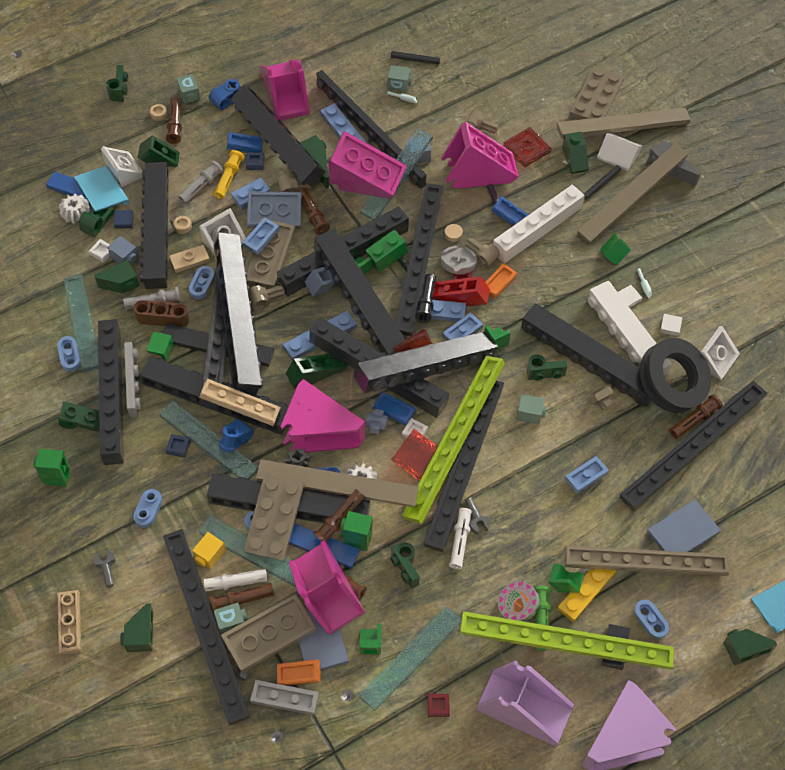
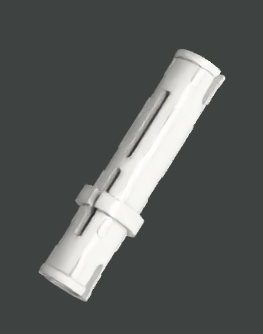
M467 508L459 509L458 521L454 526L455 538L449 567L453 569H462L467 534L470 533L469 522L472 513Z
M266 569L233 575L222 574L220 577L204 579L205 592L220 589L225 591L236 586L267 582Z

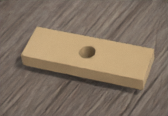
M79 590L57 593L59 654L82 652Z

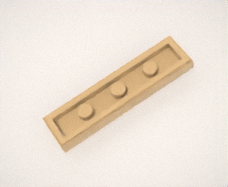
M210 379L206 380L199 398L271 426L274 425L281 408Z

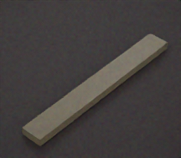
M686 108L557 122L556 127L561 139H564V134L581 132L583 136L690 124L691 118Z
M673 144L579 228L577 234L591 244L686 159L688 153L677 144Z
M262 459L260 460L256 477L257 480L263 481L265 473L304 481V489L350 496L357 489L365 496L364 499L414 508L419 486Z
M568 545L564 547V567L713 576H728L730 574L728 554Z

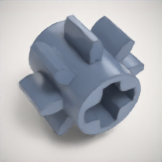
M375 409L373 413H368L366 427H370L371 433L379 434L381 430L385 431L388 416H384V410Z

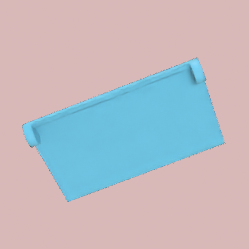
M108 166L74 176L95 212L119 203H123V205L129 204V199Z
M784 580L751 598L776 634L785 629Z

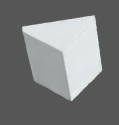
M607 133L597 159L613 166L618 165L621 169L629 171L641 151L642 145L615 134Z
M104 146L101 148L105 165L108 166L121 188L142 178V169L129 152Z
M231 208L199 226L202 242L214 256L213 244L218 232L239 235L241 243L246 239Z
M723 326L718 327L701 351V354L708 363L711 376L718 380H722L740 354Z

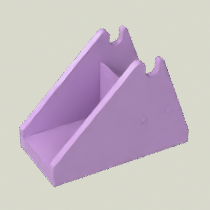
M515 660L493 670L476 710L557 747L574 704L531 666L522 667Z
M628 680L582 767L587 770H609L662 756L664 750L661 747L671 744V739L665 736L664 731L670 730L675 732L676 728L635 683Z

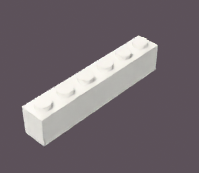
M571 185L498 236L493 242V245L500 252L498 258L505 264L582 209L585 195L575 186Z
M609 281L590 289L588 296L589 305L596 310L600 320L604 321L608 326L609 332L617 338L620 347L628 353L631 362L640 368L643 355L656 342ZM668 358L663 363L664 376L669 373L672 365Z

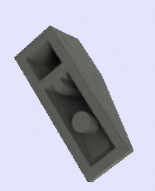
M668 140L650 149L648 157L650 164L672 146ZM684 159L668 175L695 186L698 184L701 173L687 159Z

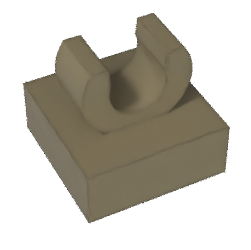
M609 386L588 399L591 405L598 402L600 408L604 410L613 405L608 396L614 392Z

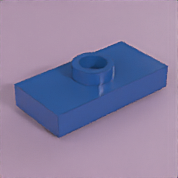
M228 132L227 149L261 153L262 139L257 136Z
M500 196L491 210L512 226L529 215L503 196Z
M384 392L381 393L373 405V410H384L383 414L405 426L416 412V408Z

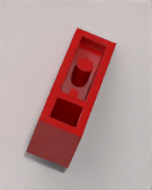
M481 276L435 282L432 300L466 303V306L486 305L490 288Z

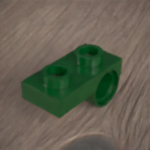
M117 65L116 78L109 79L106 82L108 96L112 101L124 102L125 95L128 93L126 84L128 82V72H125L124 65Z
M108 207L97 212L92 209L90 213L87 211L83 212L79 218L80 231L96 237L114 214V208Z
M534 354L529 358L527 378L528 380L535 381L545 378H561L566 375L567 362L566 360L546 362L542 355Z
M63 401L58 424L66 429H74L77 426L97 431L99 426V410Z
M403 542L391 547L390 559L395 567L398 566L401 570L400 574L406 584L409 583L411 588L419 585L420 576L412 565L414 563L415 549L412 544ZM406 552L409 553L410 556L402 557L400 554Z

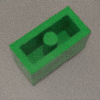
M395 230L365 250L367 257L372 259L373 267L379 273L408 253L406 242Z
M39 449L38 456L34 457L33 466L36 468L44 485L67 487L71 468L64 451Z
M348 511L347 518L343 517L341 522V538H344L345 544L368 552L373 534L372 516Z

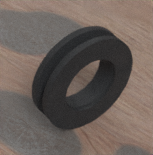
M680 338L665 339L650 347L641 359L640 378L642 386L648 397L660 408L669 412L680 413L698 406L708 396L711 387L710 369L704 356L690 342ZM666 358L676 360L686 371L688 377L686 392L676 391L666 381L663 374V363Z

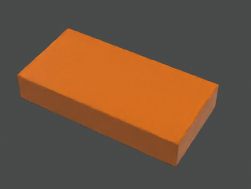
M503 263L485 282L490 288L489 296L496 299L517 277L518 273Z
M318 659L277 664V684L293 686L320 682V661Z

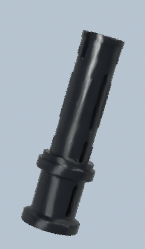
M426 274L424 278L422 297L417 303L418 311L415 313V319L420 323H428L432 318L431 310L434 307L432 297L436 282L434 274Z

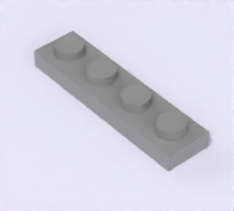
M125 342L127 410L130 418L138 417V410L141 409L140 398H137V393H140L139 381H136V376H139L138 365H135V360H138V351L134 349L132 342Z

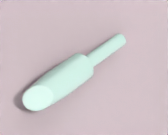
M387 92L388 95L398 97L400 100L417 103L416 98L413 96Z
M639 268L637 272L641 279V286L646 296L650 298L652 296L651 288Z

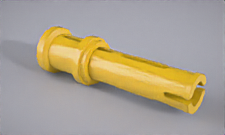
M237 150L230 151L229 160L224 164V173L213 193L218 199H224L234 174L238 173L239 165L244 160V155Z

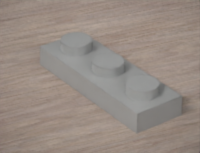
M255 680L250 702L252 704L315 715L319 692Z

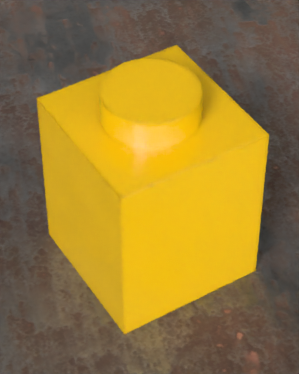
M207 532L192 550L195 558L194 561L201 567L206 566L211 569L226 551L224 542Z

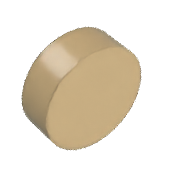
M162 104L153 105L150 108V116L155 121H162L167 117V109Z
M179 216L173 222L174 229L179 234H186L192 229L191 220L187 216Z
M450 224L445 228V238L448 241L457 242L462 238L463 230L461 226Z

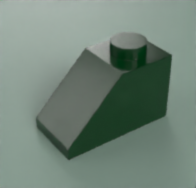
M582 133L564 134L562 149L571 174L588 171L587 149Z
M152 135L140 144L137 158L145 163L167 162V167H177L180 152Z
M128 260L94 274L97 286L101 289L123 294L139 287L137 275Z
M151 603L145 604L124 625V632L120 634L121 645H124L127 652L153 650L154 611Z
M748 629L730 631L723 642L734 666L770 653L777 646L775 640Z

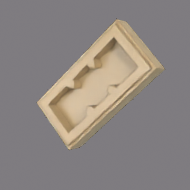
M204 245L169 256L175 273L210 262Z

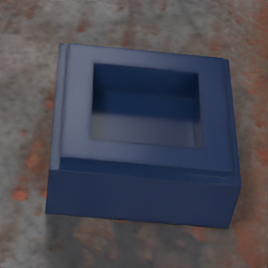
M246 153V170H264V153Z
M115 210L114 228H133V210Z
M171 434L166 454L185 458L191 442L190 438Z

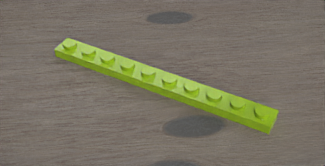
M490 356L485 357L418 484L419 490L415 508L407 506L402 514L405 520L422 524L505 364L503 359Z
M464 611L462 613L460 635L668 670L673 668L674 647Z

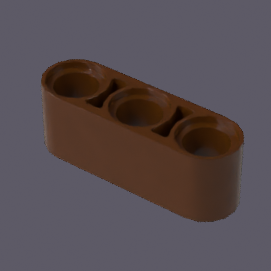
M140 300L133 306L136 320L140 324L166 326L168 323L185 327L189 323L188 311L184 304Z

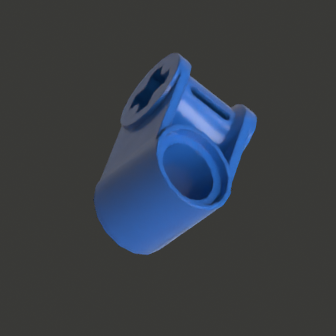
M236 79L227 80L210 92L209 100L219 110H225L233 104L231 99L239 91V81Z
M235 419L223 428V437L219 441V448L226 452L234 451L251 439L254 429L240 419Z

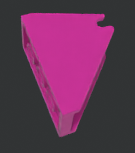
M289 59V62L260 66L261 75L274 114L280 121L310 114L304 70H302L300 60Z
M466 121L459 127L441 157L442 161L446 158H451L447 163L448 166L454 167L448 175L446 182L449 183L451 180H455L452 184L454 189L487 186L489 184H508L519 177L513 153Z
M346 131L342 133L328 163L329 182L331 185L337 184L339 190L388 199L394 195L406 169V165Z
M304 379L298 384L281 425V429L290 426L283 445L286 446L289 442L294 443L291 452L295 447L301 450L305 449L306 453L358 448L365 441V421Z
M322 541L321 545L296 560L289 562L298 593L304 599L307 608L329 635L366 613L325 541Z

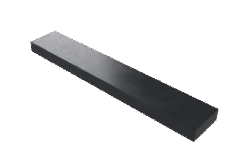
M166 324L163 334L171 335L174 345L206 352L207 332ZM255 344L258 346V361H260L261 365L269 367L275 352L274 348Z

